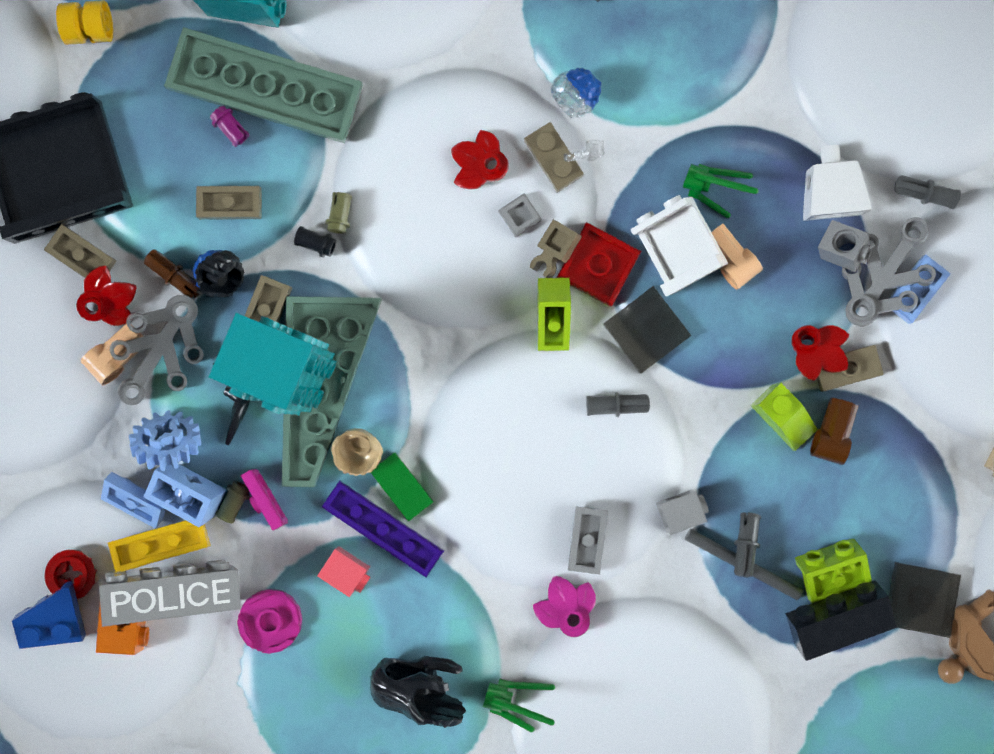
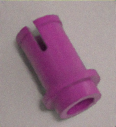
M220 106L210 115L212 126L218 127L231 141L232 145L237 147L245 142L250 134L234 118L231 108L227 109L225 106Z

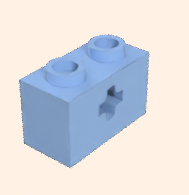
M170 464L167 465L165 471H161L160 467L155 469L144 498L193 525L201 527L216 516L215 513L218 511L227 490L180 464L176 469Z

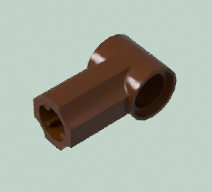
M830 398L821 429L817 430L811 443V456L844 465L851 450L852 441L849 437L859 405L843 399Z

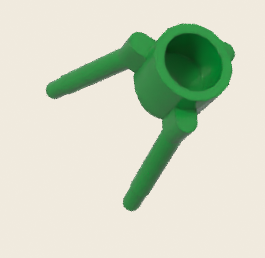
M702 164L698 166L690 165L683 184V188L689 189V197L698 199L726 218H730L731 214L701 194V191L708 192L710 184L713 183L752 194H758L759 192L757 188L714 176L751 179L753 177L752 173L708 167Z
M499 678L498 684L489 683L483 707L490 709V713L499 715L529 732H534L535 728L509 713L508 710L550 726L555 724V721L551 718L511 703L513 692L508 691V689L554 690V684L514 682Z

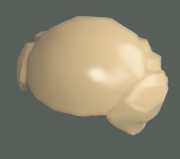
M359 428L348 429L342 435L337 436L331 447L335 466L339 471H343L344 474L349 473L354 476L371 473L381 461L383 448L377 438L365 429Z

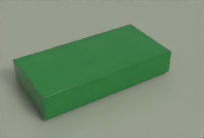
M396 452L377 465L371 472L408 522L434 502Z

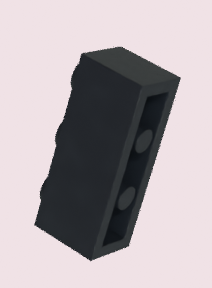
M875 580L869 583H861L853 589L829 595L826 599L809 605L799 606L796 610L785 613L794 644L805 661L897 628L889 596Z

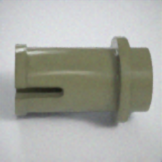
M342 192L332 193L329 219L325 220L329 232L345 234L346 229L350 228L348 216L352 201L351 195Z
M233 481L232 485H227L226 489L228 492L215 513L219 519L231 524L235 522V518L244 501L249 500V497H251L247 486L239 481Z

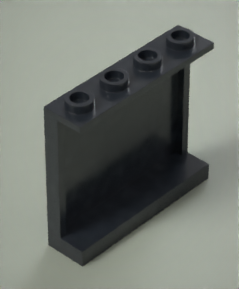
M77 93L70 97L71 100L61 103L48 102L41 105L39 110L16 112L10 116V119L0 121V210L5 225L0 226L2 239L17 244L55 232L61 224L71 227L134 207L102 102L92 93Z

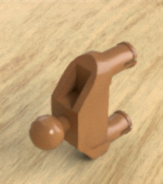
M990 589L986 590L984 594L968 606L965 604L959 605L952 612L949 647L957 658H947L938 665L939 677L948 684L960 682L964 677L965 669L979 678L994 681V644L981 627V621L994 612V592Z

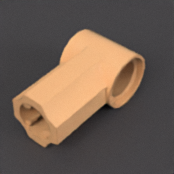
M721 224L712 231L717 244L728 262L727 265L720 268V271L726 281L734 289L738 290L759 274L763 267L757 257L747 248L744 249L724 224Z
M126 324L104 344L96 345L81 358V363L102 386L109 384L123 372V366L138 353H131L125 360H116L110 353V345L116 340L128 341L144 336L141 332H132ZM120 344L114 348L116 355H123L126 352L124 345Z

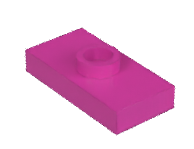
M252 469L240 475L252 495L249 497L251 505L258 514L263 513L271 529L274 531L287 524V517L260 471Z

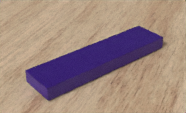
M341 480L336 484L322 505L323 509L426 578L445 551Z

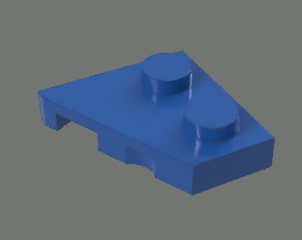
M73 581L63 584L61 589L50 596L46 595L41 598L33 607H27L19 612L12 620L19 649L82 642L86 636Z

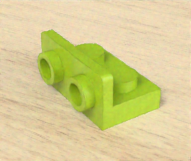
M855 539L841 540L833 545L818 550H811L795 557L796 565L803 575L807 598L811 604L826 599L829 595L853 589L861 583L872 582L867 554Z

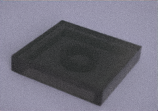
M654 286L602 324L640 374L692 336Z
M895 562L889 599L897 628L950 638L961 575Z

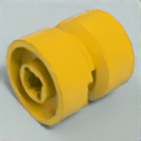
M105 0L86 1L83 7L79 2L58 3L56 22L60 38L65 45L84 44L88 38L92 43L112 41L114 33L113 19L109 5Z

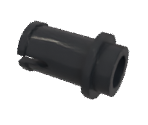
M300 226L294 237V245L319 253L320 257L324 258L325 256H332L336 246V239L332 238V235L329 233L323 235Z

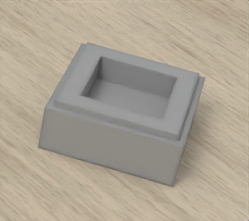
M525 193L498 210L515 238L542 220Z

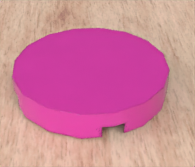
M270 588L258 591L246 599L238 615L237 624L239 634L246 645L257 651H262V653L271 654L284 650L295 641L301 631L303 619L300 607L292 596L282 590Z

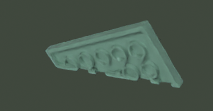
M286 296V326L330 344L327 350L335 353L333 360L336 361V366L332 376L329 379H324L321 386L324 394L317 408L313 407L311 412H301L300 415H283L282 487L316 486L382 298Z

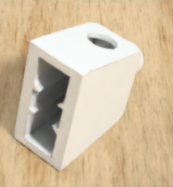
M839 145L821 147L822 164L813 165L806 171L803 220L860 216L872 210L859 162H841Z

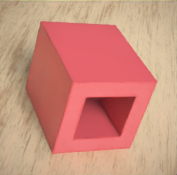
M338 546L334 549L317 577L350 597L355 590L361 593L371 577L366 573L370 566Z

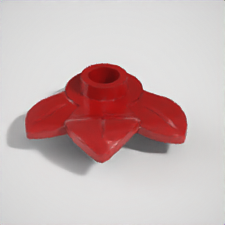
M480 130L475 142L462 141L451 149L453 159L462 167L454 180V184L460 188L478 189L487 181L495 182L502 179L508 171V159L500 152L499 140L488 131ZM491 161H497L495 168L488 169V164Z
M106 265L99 266L92 270L84 279V292L77 300V311L82 318L88 321L102 320L113 326L126 324L127 317L131 314L127 306L133 301L137 286L126 282H111V274ZM87 303H96L98 305V310H89L87 307Z
M806 325L797 329L792 335L791 344L795 352H797L795 363L801 374L807 379L814 381L820 375L821 370L832 373L847 370V356L840 346L847 341L849 333L834 325H827L819 329ZM808 339L811 340L813 344L804 345L802 341Z

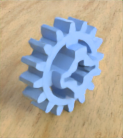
M166 411L164 416H159L155 412L151 420L143 417L141 419L142 426L134 425L132 427L134 434L129 435L132 457H136L139 465L147 462V467L150 470L155 465H160L161 471H165L167 465L170 464L176 469L179 467L178 462L181 460L189 463V454L198 455V446L202 445L198 423L194 424L193 417L191 416L184 419L183 412H178L175 416H171L170 411Z

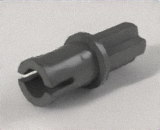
M904 175L898 177L894 188L897 194L919 199L922 204L930 202L949 207V209L956 208L961 196L960 190L937 185L931 179L926 182Z
M615 392L613 396H586L587 416L615 414L616 417H619L620 414L647 413L650 409L649 396L646 394L619 395L618 392Z
M742 512L740 513L738 540L734 541V545L737 546L734 573L736 576L749 578L754 573L756 549L760 548V544L757 541L761 515L749 512L746 515L747 513Z

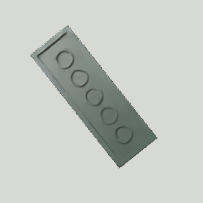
M183 27L164 87L167 90L225 106L226 108L345 144L363 83L356 79Z

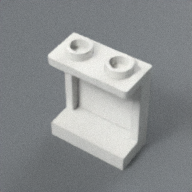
M680 195L673 197L663 204L664 210L656 215L653 211L646 213L636 220L638 225L630 229L633 235H639L663 279L664 284L660 285L666 297L728 264L693 197L683 199Z

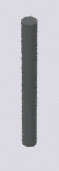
M689 529L685 536L686 541L735 567V552ZM757 564L754 565L753 577L791 598L799 600L803 589Z

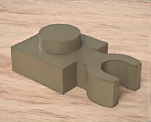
M553 219L537 245L544 251L531 261L530 268L537 272L540 266L546 263L547 267L542 276L553 278L556 273L558 259L566 264L582 236Z

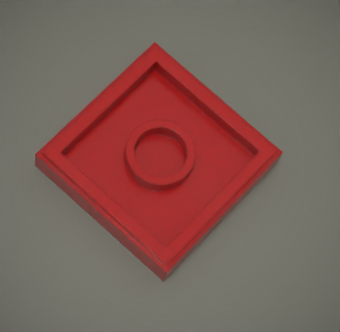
M586 222L579 234L582 238L566 264H563L556 278H569L570 286L612 307L642 251Z

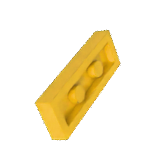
M186 520L108 542L115 572L130 570L211 546L206 525L203 524L201 527H197Z

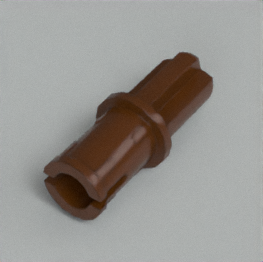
M155 249L146 255L144 264L161 276L167 286L171 284L182 294L193 300L199 296L198 291H200V288L196 286V280L183 271L181 264H174Z

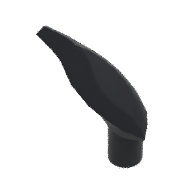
M229 386L225 388L223 394L233 400L234 405L232 407L231 421L225 445H229L250 403V400L247 401L230 394L231 387Z

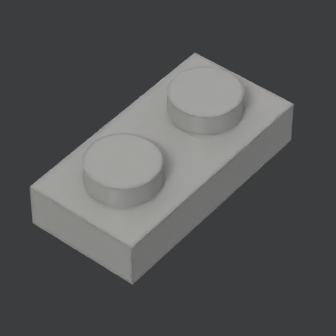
M576 506L568 571L600 575L608 516L607 510Z

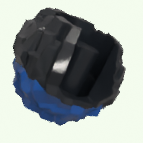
M209 250L199 255L198 260L195 261L193 275L196 279V286L200 288L201 293L209 297L227 298L233 296V293L243 284V275L245 273L242 267L243 264L235 253L229 250Z

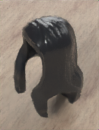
M429 656L412 661L383 658L371 671L370 691L374 702L381 708L404 714L418 725L430 724L444 728L456 726L462 723L463 714L466 712V709L462 706L463 702L446 695V691H449L448 683H444L442 677L438 676L436 670L454 674L461 673L463 671L462 666L452 659Z

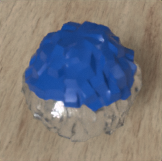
M578 67L564 71L553 80L554 83L550 89L552 97L560 109L567 113L570 118H580L587 113H591L599 102L602 82L596 79L588 69L585 70Z

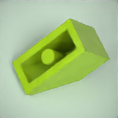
M538 278V351H569L571 321L570 279Z
M782 383L772 384L750 405L793 451H796L818 430L802 403Z

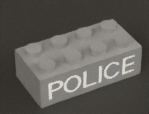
M226 560L208 561L205 568H196L193 564L174 565L173 571L162 572L160 567L144 568L139 570L140 575L127 576L126 571L105 573L106 579L99 580L102 627L241 609L238 569L229 565V562H226Z

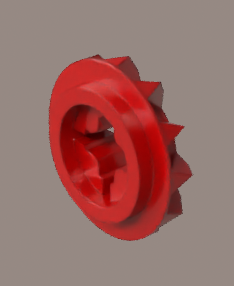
M70 549L55 554L46 566L44 575L46 586L52 594L61 589L63 584L71 581V579L60 578V575L70 570L69 566H72L73 571L82 572V575L74 578L73 583L77 599L86 596L96 584L95 574L97 569L94 568L92 558L82 553V551Z

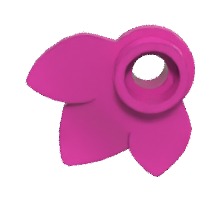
M554 576L548 588L549 600L535 603L533 605L534 613L540 622L548 628H560L569 637L582 636L590 626L589 613L596 604L594 589L589 582L575 589L568 580ZM571 615L579 616V624L575 627L568 624V618Z

